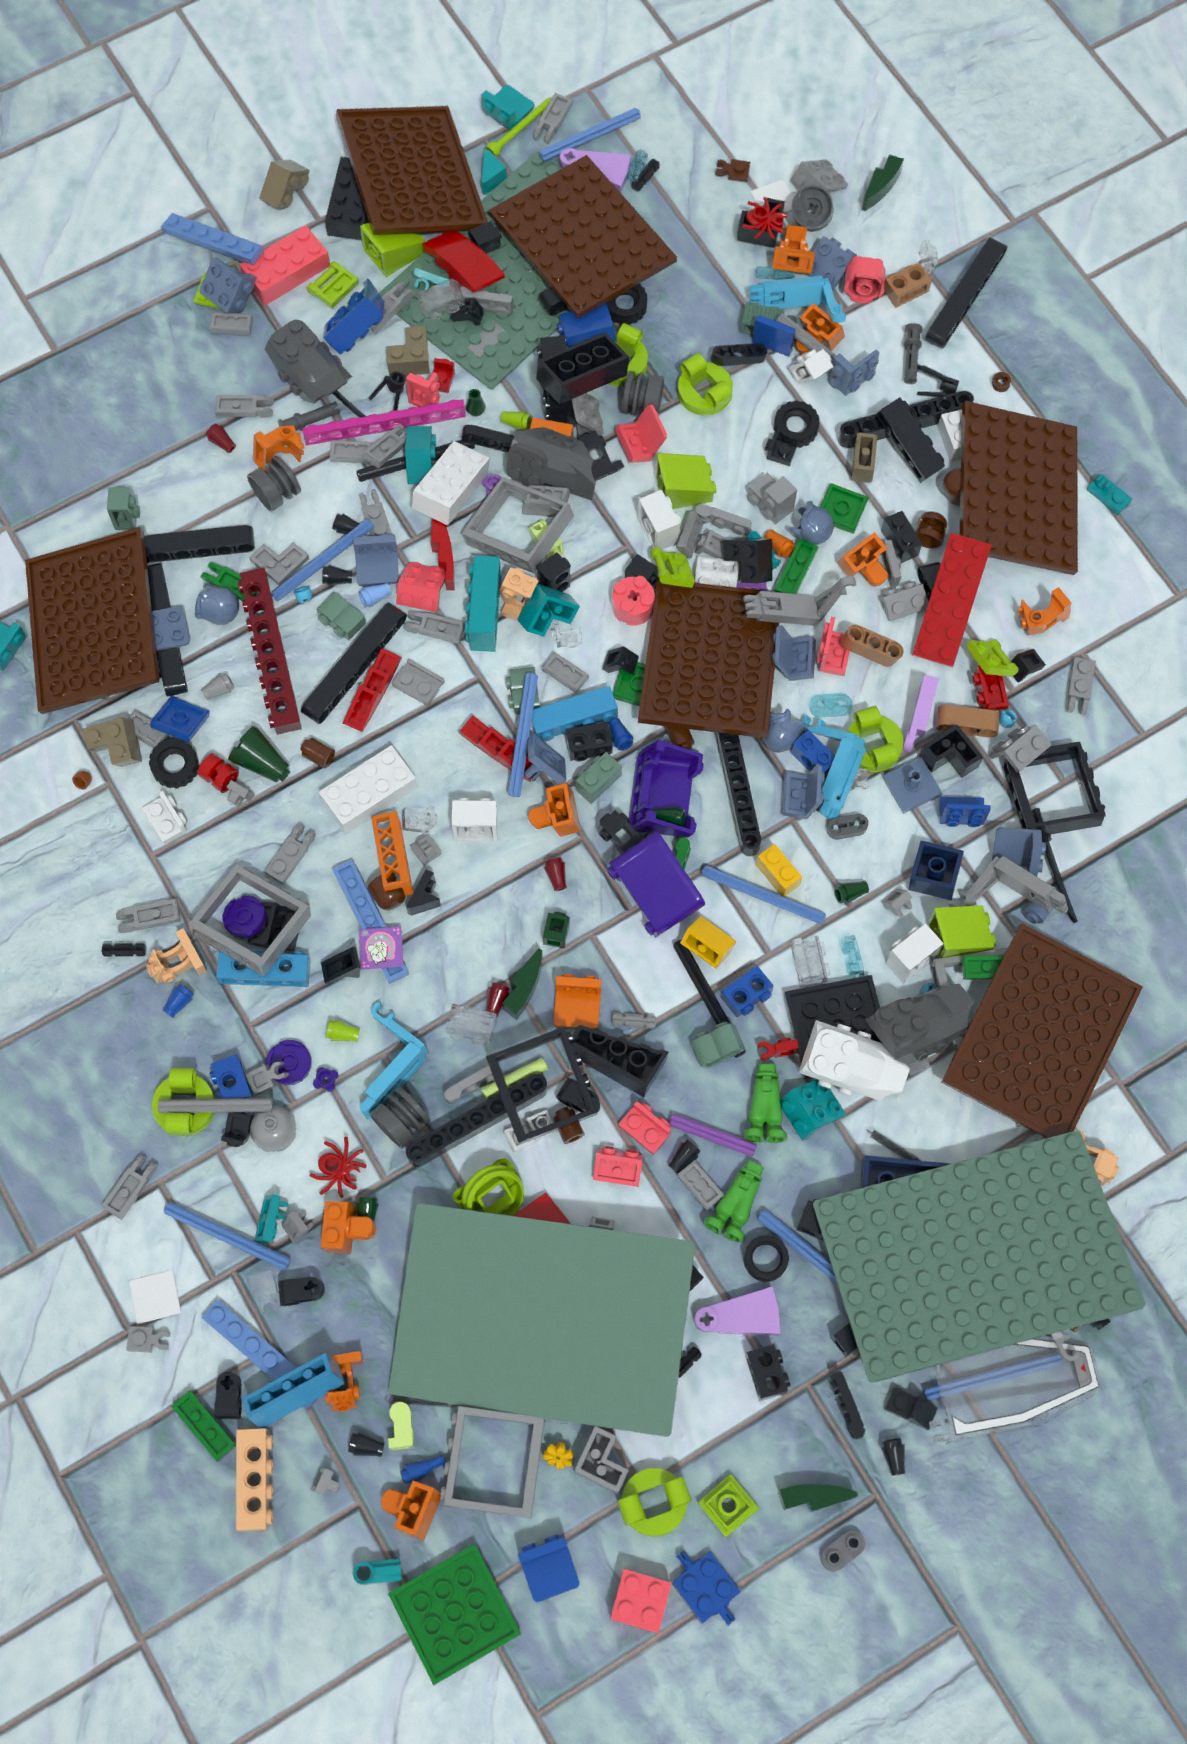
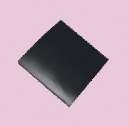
M261 902L266 909L267 918L263 928L257 934L248 938V944L268 948L295 914V911L286 906H280L276 902ZM298 934L285 951H295Z

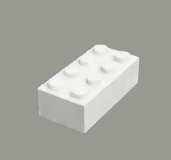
M453 441L413 490L412 509L449 525L482 483V480L487 477L490 457Z
M391 745L319 791V795L324 806L346 835L418 787L416 777Z

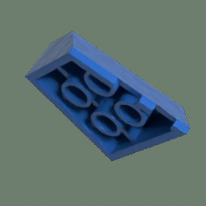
M368 278L363 282V290L360 293L355 291L348 301L349 305L347 307L343 305L325 324L323 338L340 355L344 351L349 352L354 347V342L359 337L361 339L364 338L369 332V328L373 324L377 325L384 317V300Z

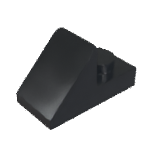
M427 869L424 871L414 890V894H412L406 906L407 914L412 916L441 906L439 898L428 894L432 893L436 886L434 872Z
M351 947L321 962L325 984H333L345 977H360V964L356 947Z
M894 1387L884 1410L929 1431L938 1408L920 1395L915 1397Z

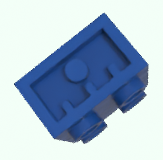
M940 797L939 799L940 824H946L949 827L958 825L979 827L984 825L991 810L990 805H984V798Z

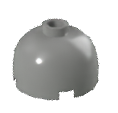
M273 1106L270 1112H256L250 1125L251 1138L257 1147L265 1152L283 1151L295 1139V1120L290 1112L280 1106Z

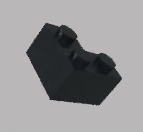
M767 198L770 211L777 205L782 204V207L778 208L775 212L784 213L785 201ZM742 210L738 225L737 241L775 248L779 232L771 229L775 236V239H772L766 227L762 235L755 239L754 236L760 232L762 227L760 229L743 228V224L752 225L747 220V213L749 211Z
M737 537L723 540V560L740 561L741 583L773 581L772 539Z
M958 724L923 745L919 757L923 759L931 773L949 762L961 778L977 769L983 759L981 753Z

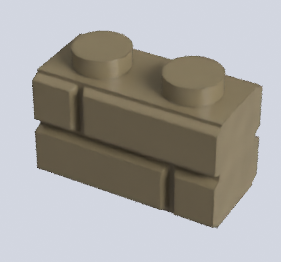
M857 433L854 445L852 481L872 482L878 435Z

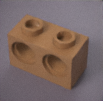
M920 263L909 265L896 274H890L885 279L884 293L894 307L897 308L929 292L932 279Z

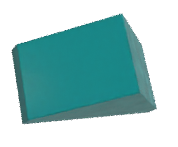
M484 150L482 195H487L507 178L506 166L489 150Z

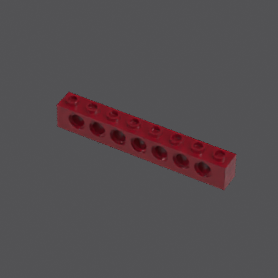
M265 568L240 573L241 581L237 583L240 594L244 593L245 595L242 605L244 613H249L250 619H246L248 631H253L254 638H251L250 641L253 651L257 650L258 653L255 663L257 670H261L263 675L259 677L261 689H266L267 696H263L266 709L270 708L271 715L268 716L270 728H275L277 735L301 730V722ZM253 592H260L258 596H251ZM260 610L265 611L262 615H255ZM264 629L269 630L267 634H259ZM266 649H273L269 654L264 653ZM271 668L278 669L275 673L268 672ZM276 687L282 688L280 692H272ZM279 707H287L284 712H277Z

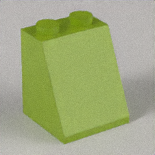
M370 223L360 226L363 249L385 277L408 265L425 252L422 245L425 241L416 232L373 235Z
M657 454L656 478L659 490H662L665 496H669L672 502V509L713 502L716 484L715 481H711L712 469L710 463L707 464L705 456Z
M983 906L934 908L928 925L944 943L937 959L993 950L994 946H996L995 935L990 933L988 926L990 925V917L988 912L984 911Z

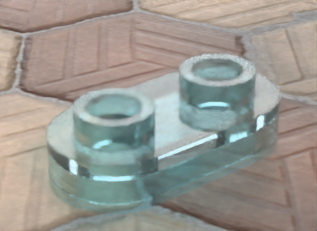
M843 693L816 695L809 704L810 713L818 718L845 716L849 714L852 708L851 698ZM843 701L845 705H840L838 702ZM821 702L824 706H818L817 703Z
M855 935L845 936L844 941L841 942L843 954H847L849 962L846 963L848 975L853 976V978L863 977L864 968Z

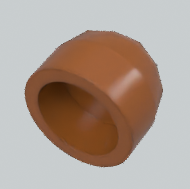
M81 770L72 777V782L77 788L84 790L92 782V777L89 772Z

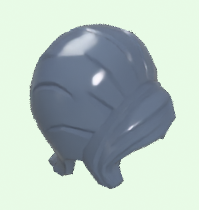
M807 501V507L798 509L802 516L800 526L798 528L791 527L790 531L795 534L797 539L806 540L808 543L814 545L825 543L831 537L834 529V522L830 513L824 508L814 505L812 501Z
M203 585V588L208 590L199 593L197 597L195 618L205 619L216 625H225L232 622L239 612V602L236 594L227 588L216 585Z
M786 709L784 713L770 712L767 738H762L763 743L772 752L788 751L792 748L800 733H805L808 730V726L801 720L791 721V711L789 709Z

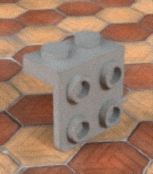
M826 159L801 162L790 180L798 190L809 185L821 186L827 191L846 189L848 186L843 175L838 173L832 167V163Z
M587 393L572 399L578 436L580 437L583 433H590L592 431H596L599 436L603 435V420L600 417L598 400Z
M1025 725L1020 729L1016 728L1007 735L1009 739L1005 742L1000 741L992 748L993 752L989 756L993 759L1004 755L1015 771L1020 772L1048 749L1051 744L1037 725L1030 727Z

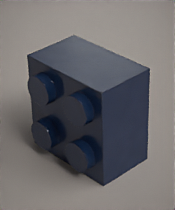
M920 841L908 890L952 901L964 851Z

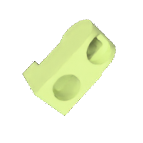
M541 520L528 527L529 534L535 543L538 542L549 526L545 520ZM559 538L545 559H548L555 553H558L560 556L564 554L562 541Z
M397 1402L391 1406L389 1412L390 1418L394 1422L395 1438H388L389 1449L392 1451L415 1448L411 1409L406 1403Z

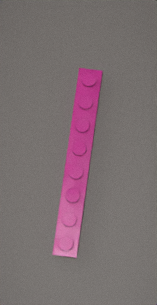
M464 399L451 400L440 404L432 403L428 406L411 407L400 411L393 410L384 414H371L367 417L350 418L339 422L331 421L328 424L310 425L302 428L305 444L308 446L330 442L331 440L393 430L400 424L407 428V426H419L466 417Z

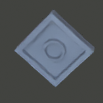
M533 733L528 738V760L532 765L524 771L525 776L534 782L544 772L559 785L563 784L567 780L565 758Z
M921 757L884 774L882 777L903 814L942 795V791Z

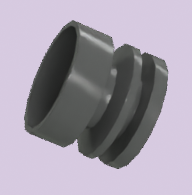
M809 185L803 187L796 193L792 201L793 218L798 226L807 227V231H820L828 226L832 220L834 213L832 197L821 186ZM811 205H813L815 208L818 207V209L816 210V214L814 215L812 214V212L808 213Z
M629 371L622 391V413L628 415L630 406H633L632 415L636 416L639 407L643 408L644 411L647 405H653L659 414L664 389V377L651 374L648 382L644 383L643 373L640 372L637 381H635V371Z
M278 456L273 457L271 462L267 461L264 464L267 473L261 468H257L247 475V480L253 492L271 512L284 504L281 494L286 499L291 500L293 498L292 494L298 495L301 493V487L295 474Z
M397 1087L394 1093L399 1100L389 1094L387 1099L392 1107L389 1109L380 1103L369 1115L376 1125L398 1147L403 1149L413 1139L409 1128L412 1127L420 1132L422 1127L417 1120L426 1126L431 1120L423 1106L411 1094Z

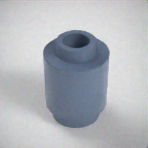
M1030 902L1024 909L1026 919L1033 924L1043 923L1051 913V911L1047 912L1033 902Z

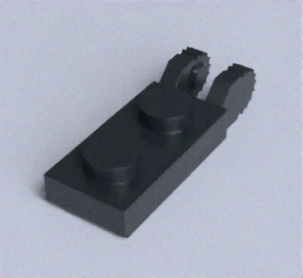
M837 1372L830 1376L832 1381H829V1385L833 1394H838L841 1404H838L843 1418H848V1433H850L851 1438L857 1440L865 1434L864 1424L843 1372Z

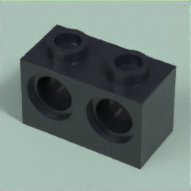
M555 553L537 566L538 584L564 592L570 587L571 565L569 561Z
M608 722L565 729L570 761H584L590 757L602 756L605 752L612 754L613 745ZM597 739H602L605 742L603 744H597L595 741ZM582 743L584 744V746L577 748L574 746V744Z
M774 1344L746 1352L745 1357L759 1402L786 1394L788 1392L787 1387L791 1385L787 1372L783 1373L780 1364L783 1363V1358L780 1350H776ZM761 1355H768L772 1361L771 1365L767 1367L762 1366L759 1362V1357ZM768 1378L776 1379L779 1384L778 1389L770 1390L766 1385V1380Z

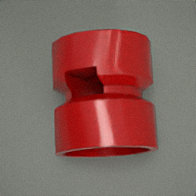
M212 753L202 761L197 774L206 782H212V786L218 791L225 793L229 790L227 788L231 780L236 782L239 770L229 763L225 764L224 759L216 753Z

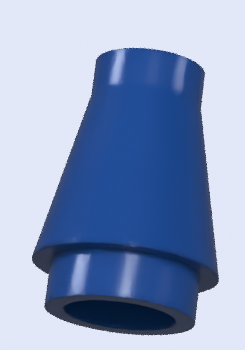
M619 718L610 720L608 725L614 747L620 751L629 749L634 743L633 735Z
M179 984L177 987H174L163 1011L174 1018L180 1010L193 1000L191 998L194 993L182 984Z

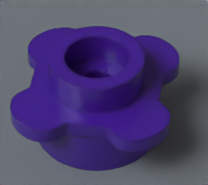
M320 1067L317 1069L316 1080L313 1082V1085L316 1089L323 1088L328 1092H332L335 1089L334 1083L339 1074L336 1070L331 1071Z

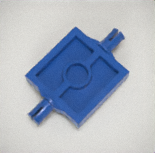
M685 1550L679 1553L676 1557L685 1569L671 1584L701 1624L711 1616L720 1614L727 1626L736 1619L727 1609V1606L740 1593V1590L711 1552L692 1562Z

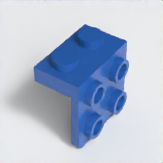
M558 1534L544 1539L546 1544L536 1547L535 1543L521 1548L522 1553L518 1554L535 1602H541L576 1589L579 1586V1580L565 1538H559Z

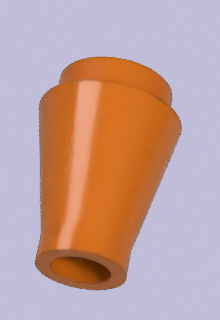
M773 529L769 530L764 537L772 539V548L779 557L787 558L795 549L791 539L775 532Z

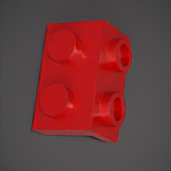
M980 665L977 666L975 673L972 674L973 685L977 686L978 690L976 694L977 704L981 705L982 709L987 710L1008 709L1009 702L1003 676L986 674Z

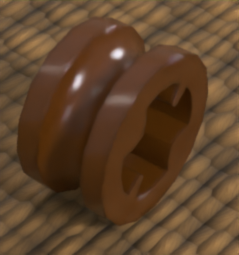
M998 372L993 376L992 387L994 390L1005 392L1009 389L1011 382L1009 374ZM1001 379L1002 382H1005V383H1004V384H1001L1000 382H998V380Z

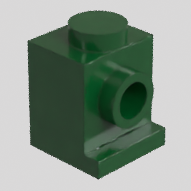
M562 912L548 913L543 934V945L565 949L570 917ZM555 928L561 929V932H556L553 930Z

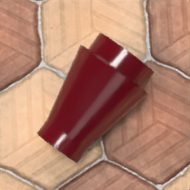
M215 423L207 430L205 435L208 437V441L225 450L228 454L235 449L236 444L222 425L219 426Z
M561 857L545 861L544 870L554 891L566 889L565 862H562Z
M492 982L491 987H488L486 1014L498 1017L503 1007V1001L510 995L508 993L509 987Z

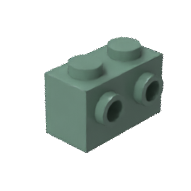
M108 487L107 512L114 529L131 530L136 528V520L140 518V507L136 506L135 495H132L129 487Z
M607 752L602 756H597L592 761V766L587 770H582L576 777V791L590 804L622 775V766Z

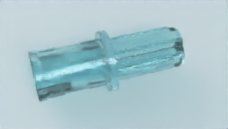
M638 150L634 159L630 162V169L627 173L629 181H637L641 171L645 168L644 164L648 154L644 155V150Z
M756 267L755 277L757 279L774 280L795 278V272L772 269V267Z

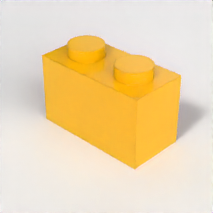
M776 844L757 856L756 866L781 896H787L800 886L802 881L801 874Z
M700 916L687 929L680 943L716 969L729 956L737 941Z

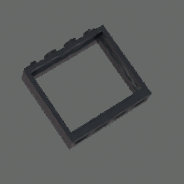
M1080 741L1050 746L1026 767L1072 759L1090 814L1035 823L1020 773L1015 771L1004 756L1002 769L1022 829L1041 830L1042 836L1102 825L1104 817H1106L1105 805L1101 804L1100 790L1094 784V772L1092 767L1088 766L1087 752H1084Z
M564 1027L486 1056L519 1145L597 1115L595 1110L599 1108L595 1095L590 1096L587 1088L591 1087L587 1074L582 1075L579 1066L583 1065L579 1053H573L571 1047L574 1044L573 1037L570 1031L565 1032ZM561 1039L588 1110L525 1134L498 1062Z

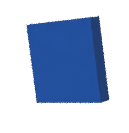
M758 315L755 320L753 343H760L769 350L790 357L796 329Z
M171 696L152 719L150 727L190 742L209 718L210 711Z

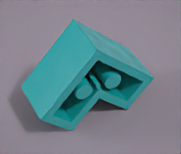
M407 426L405 455L408 484H419L435 465L432 462V458H436V434H432V426Z
M537 584L531 599L528 598L517 620L527 632L544 637L553 619L571 624L580 605L570 594Z

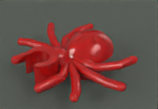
M763 197L766 207L748 201V205L755 206L754 209L747 213V220L752 226L743 224L742 227L746 229H760L762 227L760 232L754 236L755 239L762 235L766 227L772 239H775V236L771 229L781 233L785 232L782 229L784 217L787 218L788 214L775 212L778 208L782 207V204L777 205L770 211L766 197Z
M344 1137L345 1147L343 1156L342 1152L334 1144L328 1141L324 1142V1145L331 1147L338 1156L334 1153H325L318 1160L320 1171L329 1176L309 1174L310 1177L316 1180H331L333 1178L319 1192L320 1195L327 1192L336 1181L340 1198L344 1197L341 1182L354 1190L357 1189V1186L348 1182L346 1178L351 1182L357 1181L350 1177V1172L353 1170L361 1172L352 1165L366 1168L367 1165L358 1161H351L357 1155L363 1153V1149L357 1150L347 1158L348 1137Z

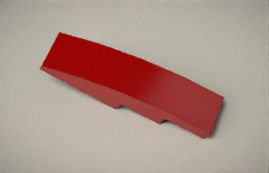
M433 519L431 534L432 552L439 553L438 565L443 570H446V590H455L454 561L446 524Z
M381 648L374 666L370 667L363 684L359 685L343 724L358 731H364L382 700L402 657Z
M472 715L459 731V734L488 756L511 770L515 742L510 738L506 739L493 727L488 728ZM528 752L526 755L524 771L532 765V763L528 760ZM524 774L523 778L531 782L530 778L528 779Z

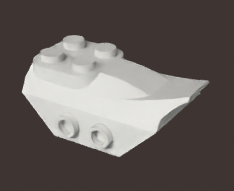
M817 1020L815 1021L798 1073L818 1079V1084L831 1089L833 1084L839 1087V1092L848 1095L856 1092L879 1101L886 1096L903 1091L910 1068L905 1063L896 1061L884 1044L871 1040L870 1034L858 1031V1034L851 1033V1028L838 1024L837 1027Z

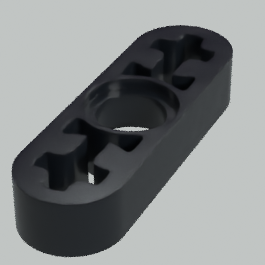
M760 343L721 345L713 348L710 359L717 366L758 364L765 361L768 350ZM735 353H740L743 357L737 356Z
M465 425L461 438L467 443L508 453L515 435L476 425Z

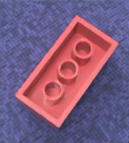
M305 225L266 248L253 265L246 262L239 265L242 274L252 273L257 277L253 292L266 306L327 269L330 259L328 251Z

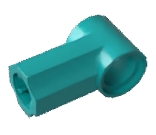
M400 1558L359 1562L353 1569V1578L360 1585L402 1581ZM363 1566H367L371 1570L370 1578L365 1581L359 1580L357 1576V1571Z

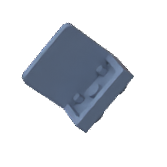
M823 236L813 250L815 257L811 274H806L808 276L822 275L823 279L828 278L831 288L834 290L844 276L847 265L857 255L848 248L846 251L841 249L840 246L842 244L832 237L829 240Z
M213 258L201 284L200 293L227 314L242 313L247 305V299L254 289L257 277L252 273L238 274L219 258Z
M877 349L855 366L840 353L836 355L833 359V367L831 368L829 378L831 385L839 389L845 396L850 392L857 391L864 381H870L875 376L880 352Z
M384 533L379 536L361 535L353 537L357 584L359 586L381 585L385 583L397 584L399 581L395 534Z
M178 606L152 611L156 654L159 650L187 646L190 643L182 607Z
M782 625L777 626L776 633L774 634L776 645L775 652L773 653L774 664L789 681L814 678L816 639L813 636L793 639Z
M817 764L808 775L789 772L784 775L782 816L808 819L818 806L822 805L824 793L821 792V785L825 777V773L822 772V765Z
M997 828L992 861L996 856L999 858L1004 856L1019 866H1026L1027 871L1037 877L1038 872L1042 873L1043 859L1040 858L1041 855H1045L1046 842H1042L1041 830Z

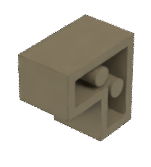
M292 160L271 161L259 199L277 209L288 208L293 200L294 189H303L307 185L310 170Z
M426 326L405 327L407 345L386 346L389 376L395 371L401 372L406 376L409 373L414 375L430 374Z
M121 717L82 729L87 750L99 752L108 749L112 765L124 767L142 762L133 720Z

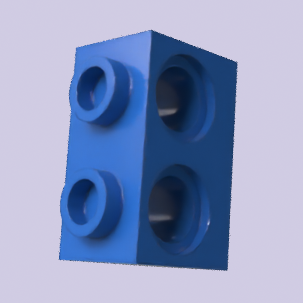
M756 965L723 989L721 999L736 1017L742 1014L746 1016L755 1008L754 1005L759 1001L764 1003L772 996L771 992L774 985ZM759 983L763 989L759 991L754 990L751 985ZM742 996L744 997L745 1002L737 1003L735 1002L734 997Z

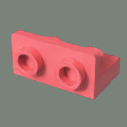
M433 372L429 380H426L420 375L409 373L406 378L408 403L417 407L428 406L432 403L438 404L440 400L438 374Z
M636 1101L633 1104V1108L618 1124V1127L654 1155L671 1135L670 1124L664 1118L660 1117L658 1119L652 1114L653 1110L647 1104H640Z
M612 1146L598 1148L593 1180L639 1187L643 1155L639 1154V1151L626 1149L623 1152L616 1151V1148Z

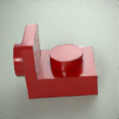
M435 358L433 372L438 374L439 391L449 394L455 375L454 362L448 359Z

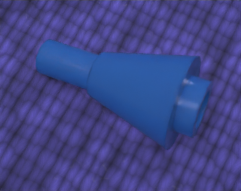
M440 1455L429 1461L402 1464L403 1469L400 1470V1474L404 1483H409L411 1486L413 1480L419 1482L431 1470L444 1465L445 1461L443 1456Z

